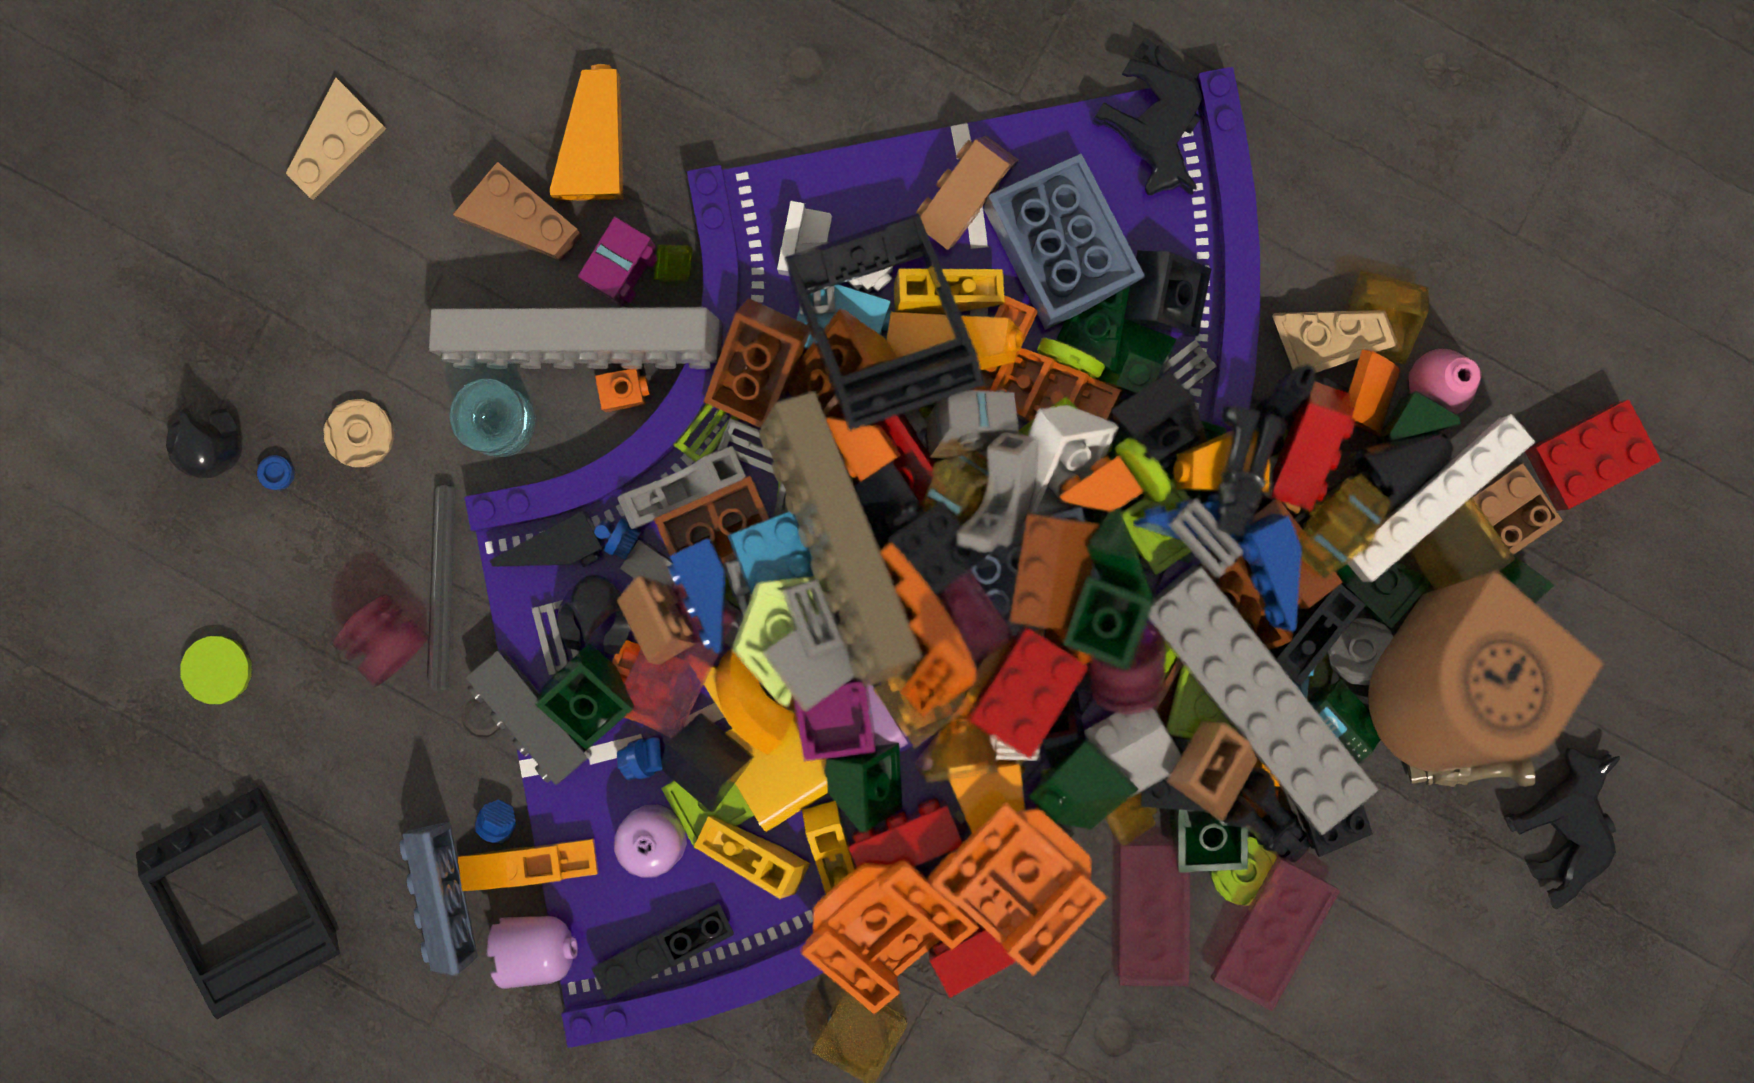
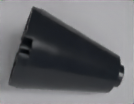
M1430 431L1360 448L1350 455L1349 464L1350 469L1357 467L1360 477L1354 479L1365 501L1375 511L1382 508V514L1386 515L1394 511L1451 461L1453 446L1445 434Z

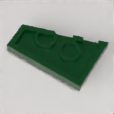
M1130 286L1077 316L1066 320L1056 341L1092 356L1102 362L1105 369L1115 372Z
M1338 532L1333 534L1328 540L1341 553L1356 542ZM1323 549L1319 550L1341 579V584L1365 604L1364 609L1373 618L1389 629H1392L1435 580L1426 574L1407 568V565L1396 561L1374 581L1363 582L1346 561L1341 563L1335 556L1332 559Z

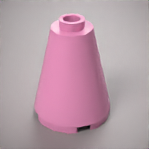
M1432 350L1416 360L1409 371V394L1417 391L1457 415L1472 403L1481 378L1480 369L1474 361L1454 350Z

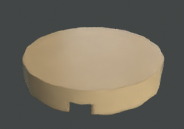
M364 399L348 400L337 405L324 426V442L329 453L336 460L354 468L370 467L382 461L390 452L394 441V425L388 413L378 404Z

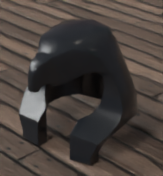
M187 408L182 409L180 421L175 422L168 429L166 439L169 460L179 471L200 479L214 478L233 468L242 454L240 435L234 419L226 408L212 410L209 414L210 422L219 429L221 438L200 424Z
M599 575L586 576L578 581L561 602L557 619L561 639L567 648L580 651L581 647L580 630L574 622V616H576L581 625L583 640L588 642L593 632L615 612L614 625L604 637V654H619L631 628L617 602L623 593L607 578Z

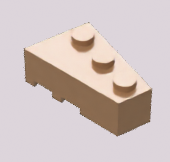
M988 136L975 139L973 143L968 140L956 156L960 159L958 165L953 171L948 168L936 184L940 188L933 200L927 197L916 212V214L920 215L927 235L947 250L954 247L979 214V210L985 204L988 195L995 193L1005 174L1010 168L1013 169L1019 161Z
M499 162L493 166L453 213V216L462 223L472 225L558 261H561L583 236L576 227Z

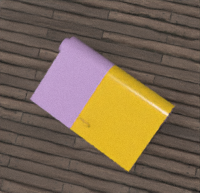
M873 685L868 686L876 745L899 743L900 748L908 744L905 737L911 734L900 716L895 720L893 719ZM790 700L788 706L779 704L795 715L783 742L769 755L750 745L733 728L725 732L754 756L735 784L765 832L828 794L827 778L825 776L827 758L804 761L795 700Z

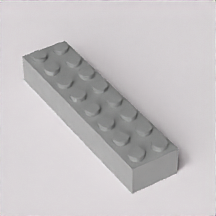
M707 308L431 309L429 351L440 356L443 362L454 363L453 367L459 369H474L475 364H487V367L492 369H507L508 364H520V367L525 369H540L541 364L552 363L554 368L573 369L575 363H587V367L592 369H607L608 363H621V367L626 369H641L642 363H655V367L660 369H675L676 363H689V367L694 369H709L710 363L718 362L722 351L723 322Z
M1193 565L1153 597L1155 603L1148 618L1150 624L1238 734L1251 743L1256 757L1314 829L1323 835L1378 791L1202 567Z

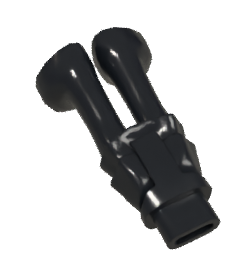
M1305 364L1285 374L1278 381L1273 395L1262 400L1255 410L1261 412L1260 415H1272L1285 420L1288 423L1287 428H1289L1295 414L1298 413L1313 390L1315 369L1311 365ZM1283 436L1277 439L1271 456L1277 455L1284 444Z
M1225 406L1222 411V421L1233 429V439L1224 471L1221 472V484L1218 485L1219 506L1222 508H1217L1216 514L1220 515L1217 530L1244 537L1247 523L1253 522L1254 512L1263 497L1262 489L1267 483L1264 479L1272 450L1277 439L1285 434L1288 423L1276 416L1260 415L1261 412L1256 410ZM1255 431L1257 438L1248 472H1243Z
M1255 767L1250 772L1241 789L1250 800L1267 814L1261 818L1254 807L1238 794L1224 820L1221 821L1231 827H1245L1256 836L1257 843L1263 845L1264 850L1277 854L1283 860L1288 859L1290 862H1296L1310 847L1307 833L1302 830L1299 819L1296 815H1293L1292 810L1284 808L1277 800L1275 782L1271 775L1265 769Z

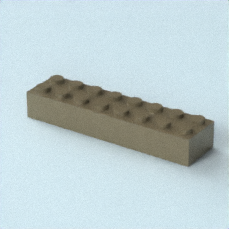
M812 392L775 403L761 426L760 440L764 449L769 450L774 461L772 468L775 478L778 482L783 483L787 493L785 495L787 508L792 515L795 514L800 526L798 528L800 541L804 547H808L812 556V571L816 579H821L826 591L824 596L831 613H835L839 625L837 629L843 645L848 646L853 658L851 659L853 674L857 679H861L864 688L902 675L922 656L816 394Z

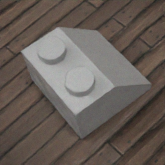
M1147 696L1084 731L1088 739L1139 788L1134 795L1170 776L1182 757L1154 705Z

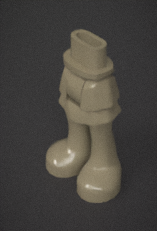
M1530 757L1442 772L1420 770L1407 764L1411 784L1426 782V785L1430 786L1434 782V784L1455 787L1456 784L1467 785L1472 781L1495 777H1510L1519 786H1532L1535 784V772Z

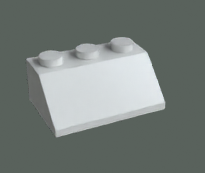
M1068 405L1040 409L1029 433V437L1036 438L1037 468L1028 512L1046 515L1076 507L1060 503L1057 497L1064 493L1061 486L1077 475L1083 480L1093 473L1090 466L1106 456L1117 432V425Z

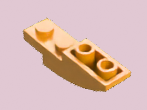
M594 838L457 857L462 891L548 883L599 873Z

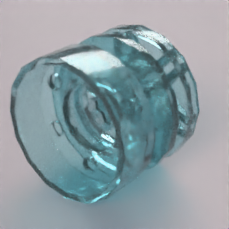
M479 379L468 383L457 393L451 404L450 423L453 433L462 444L490 457L504 458L517 454L528 445L535 431L536 417L532 404L522 393L498 380ZM498 414L503 417V421L498 422L496 427L491 424V421L497 419Z

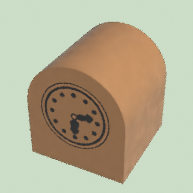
M1493 571L1421 595L1374 667L1369 684V710L1374 727L1386 747L1401 761L1420 770L1442 772L1520 759L1544 750L1557 738L1604 663L1497 571Z

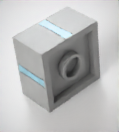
M968 390L939 400L926 419L929 458L960 459L958 457L964 456L969 460H988L987 448L1003 432L1017 434L1019 431L1014 392H1005L1004 390H998L997 392Z

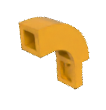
M731 648L721 658L717 670L716 688L720 706L733 729L750 745L769 755L783 742L795 714L780 706L766 695L759 680Z

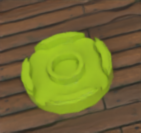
M1042 338L1037 349L1039 354L1053 358L1055 362L1087 373L1094 379L1099 378L1105 368L1102 362L1092 356L1048 338Z
M1126 438L1116 446V456H1120L1143 490L1142 493L1151 501L1160 503L1170 495V483L1166 474L1157 461L1153 458L1148 460L1143 455L1146 452V448L1136 440Z
M207 636L195 641L186 650L180 664V677L186 691L196 700L206 704H225L236 699L238 695H241L247 689L252 677V663L249 655L246 654L245 650L236 640L226 636Z
M1248 836V869L1210 871V877L1215 889L1225 900L1237 905L1253 906L1265 901L1274 893L1278 885L1280 864L1276 854L1264 850L1263 845L1258 844L1256 838Z

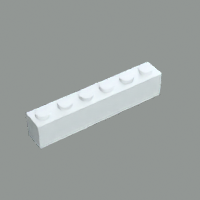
M1512 415L1499 418L1400 506L1381 519L1378 525H1374L1345 550L1343 554L1349 558L1346 560V563L1363 582L1374 581L1535 441Z

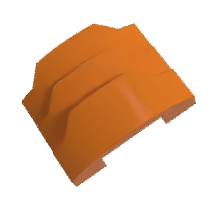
M1006 803L981 828H978L955 853L951 852L928 876L930 883L956 907L960 906L996 938L1003 945L1007 953L1032 976L1107 898L1091 882V859L1086 851L1039 808L1014 811Z
M907 861L893 866L865 863L840 881L813 907V933L801 948V954L875 1014L900 993L898 975L940 940L953 950L978 929V924L960 906L956 907Z

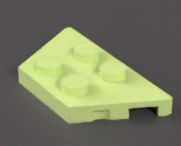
M815 576L757 582L732 647L733 652L775 700L785 706L789 705L792 694L767 661L763 652L796 630L782 594L784 589L816 579ZM820 579L818 582L824 594L826 591ZM807 590L806 593L815 614L818 615L819 610L811 590ZM795 594V597L797 599L805 622H807L808 620L801 605V602L799 600V597L797 594Z

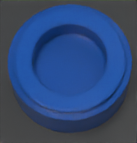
M272 455L260 462L257 476L264 487L271 490H283L292 483L295 471L288 459Z

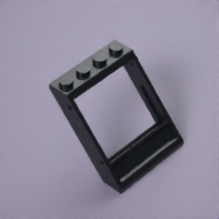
M918 213L785 257L794 292L849 431L984 385L976 350ZM923 257L956 339L842 377L824 329L818 323L808 294Z
M259 788L239 796L230 803L207 813L198 820L177 829L168 836L136 852L138 877L212 1015L216 1019L229 1014L340 954L336 929ZM262 825L309 915L207 968L160 879Z

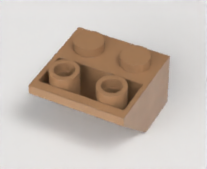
M1523 463L1511 465L1458 508L1474 533L1503 560L1508 559L1563 521Z
M639 576L633 580L618 598L617 602L649 663L660 665L695 644L691 636L694 633L693 627L684 614L680 615L675 605L678 602L677 596L669 584Z
M1202 721L1167 782L1217 819L1224 820L1256 764L1257 758L1251 743L1225 723Z

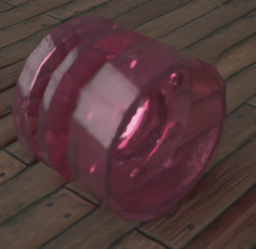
M388 594L379 596L355 612L344 624L343 629L333 641V646L338 651H342L350 646L345 654V658L348 661H352L362 654L366 655L358 671L374 687L384 683L402 668L428 639V635L413 620H409L398 627L395 625L403 610L396 606L387 612L393 602Z
M1147 621L1130 670L1122 669L1090 655L1091 692L1098 704L1109 711L1121 714H1134L1151 709L1161 701L1166 690L1165 640L1156 626Z

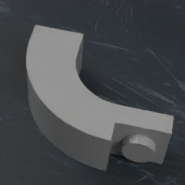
M1003 432L987 448L989 479L986 494L977 513L957 532L959 545L971 547L977 551L991 552L998 544L1009 546L1013 542L1025 520L1033 495L1037 468L1035 437Z
M733 446L704 456L692 465L670 476L626 492L617 498L632 530L654 521L656 517L741 481L746 476Z

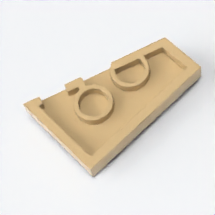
M335 78L286 174L309 198L314 200L386 128Z
M1385 310L1274 313L1272 315L1293 370L1309 364L1317 373L1360 358L1362 350L1378 352L1397 344Z

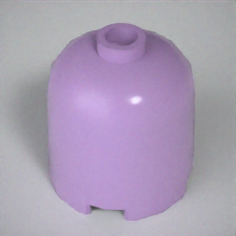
M644 805L633 810L619 825L614 838V850L619 863L629 873L639 877H656L667 872L682 858L687 845V834L680 820L674 814V811L661 805ZM642 840H647L646 843H640ZM650 843H651V846H652L651 851L649 850V847H648V845H649ZM639 847L644 848L645 852H642Z
M556 917L499 918L500 924H493L491 926L487 954L488 957H494L497 971L491 972V976L495 984L502 989L557 982L567 975L573 959L577 956L578 946L576 939L572 937L567 925Z

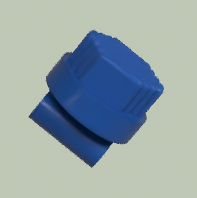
M621 517L616 527L612 526L611 521L603 519L594 530L596 537L609 539L603 551L612 556L615 554L624 560L627 559L642 532L639 528L631 530L627 519Z
M658 738L638 739L617 751L618 769H620V772L628 781L636 778L645 779L653 776L656 771L662 770L660 739Z
M499 799L485 804L476 818L475 832L485 841L498 843L503 846L505 841L512 836L515 829L516 821L513 806Z

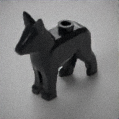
M1145 37L1134 55L1140 60L1130 59L1122 75L1125 77L1135 76L1144 80L1160 101L1154 103L1138 119L1104 102L1092 123L1098 127L1104 125L1114 130L1127 142L1130 149L1137 156L1149 163L1153 170L1147 179L1144 189L1147 195L1151 196L1161 191L1173 190L1177 187L1193 195V190H1197V185L1187 173L1185 162L1177 143L1184 131L1189 134L1192 133L1202 117L1196 113L1202 101L1199 82L1176 61L1166 48L1161 45H1155Z
M1567 748L1564 756L1570 771L1569 777L1559 785L1551 788L1530 809L1516 815L1509 813L1504 816L1511 832L1517 830L1520 835L1550 823L1562 837L1568 840L1550 860L1543 862L1531 860L1526 863L1535 879L1564 877L1563 883L1559 887L1547 891L1550 903L1554 909H1558L1571 901L1588 882L1602 874L1610 866L1616 853L1612 833L1616 832L1615 825L1607 813H1601L1596 799L1603 787L1607 774L1618 763L1620 756L1612 758L1611 754H1607L1598 759L1573 748Z

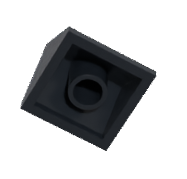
M699 713L667 743L661 761L662 771L709 811L714 812L754 756L704 714Z

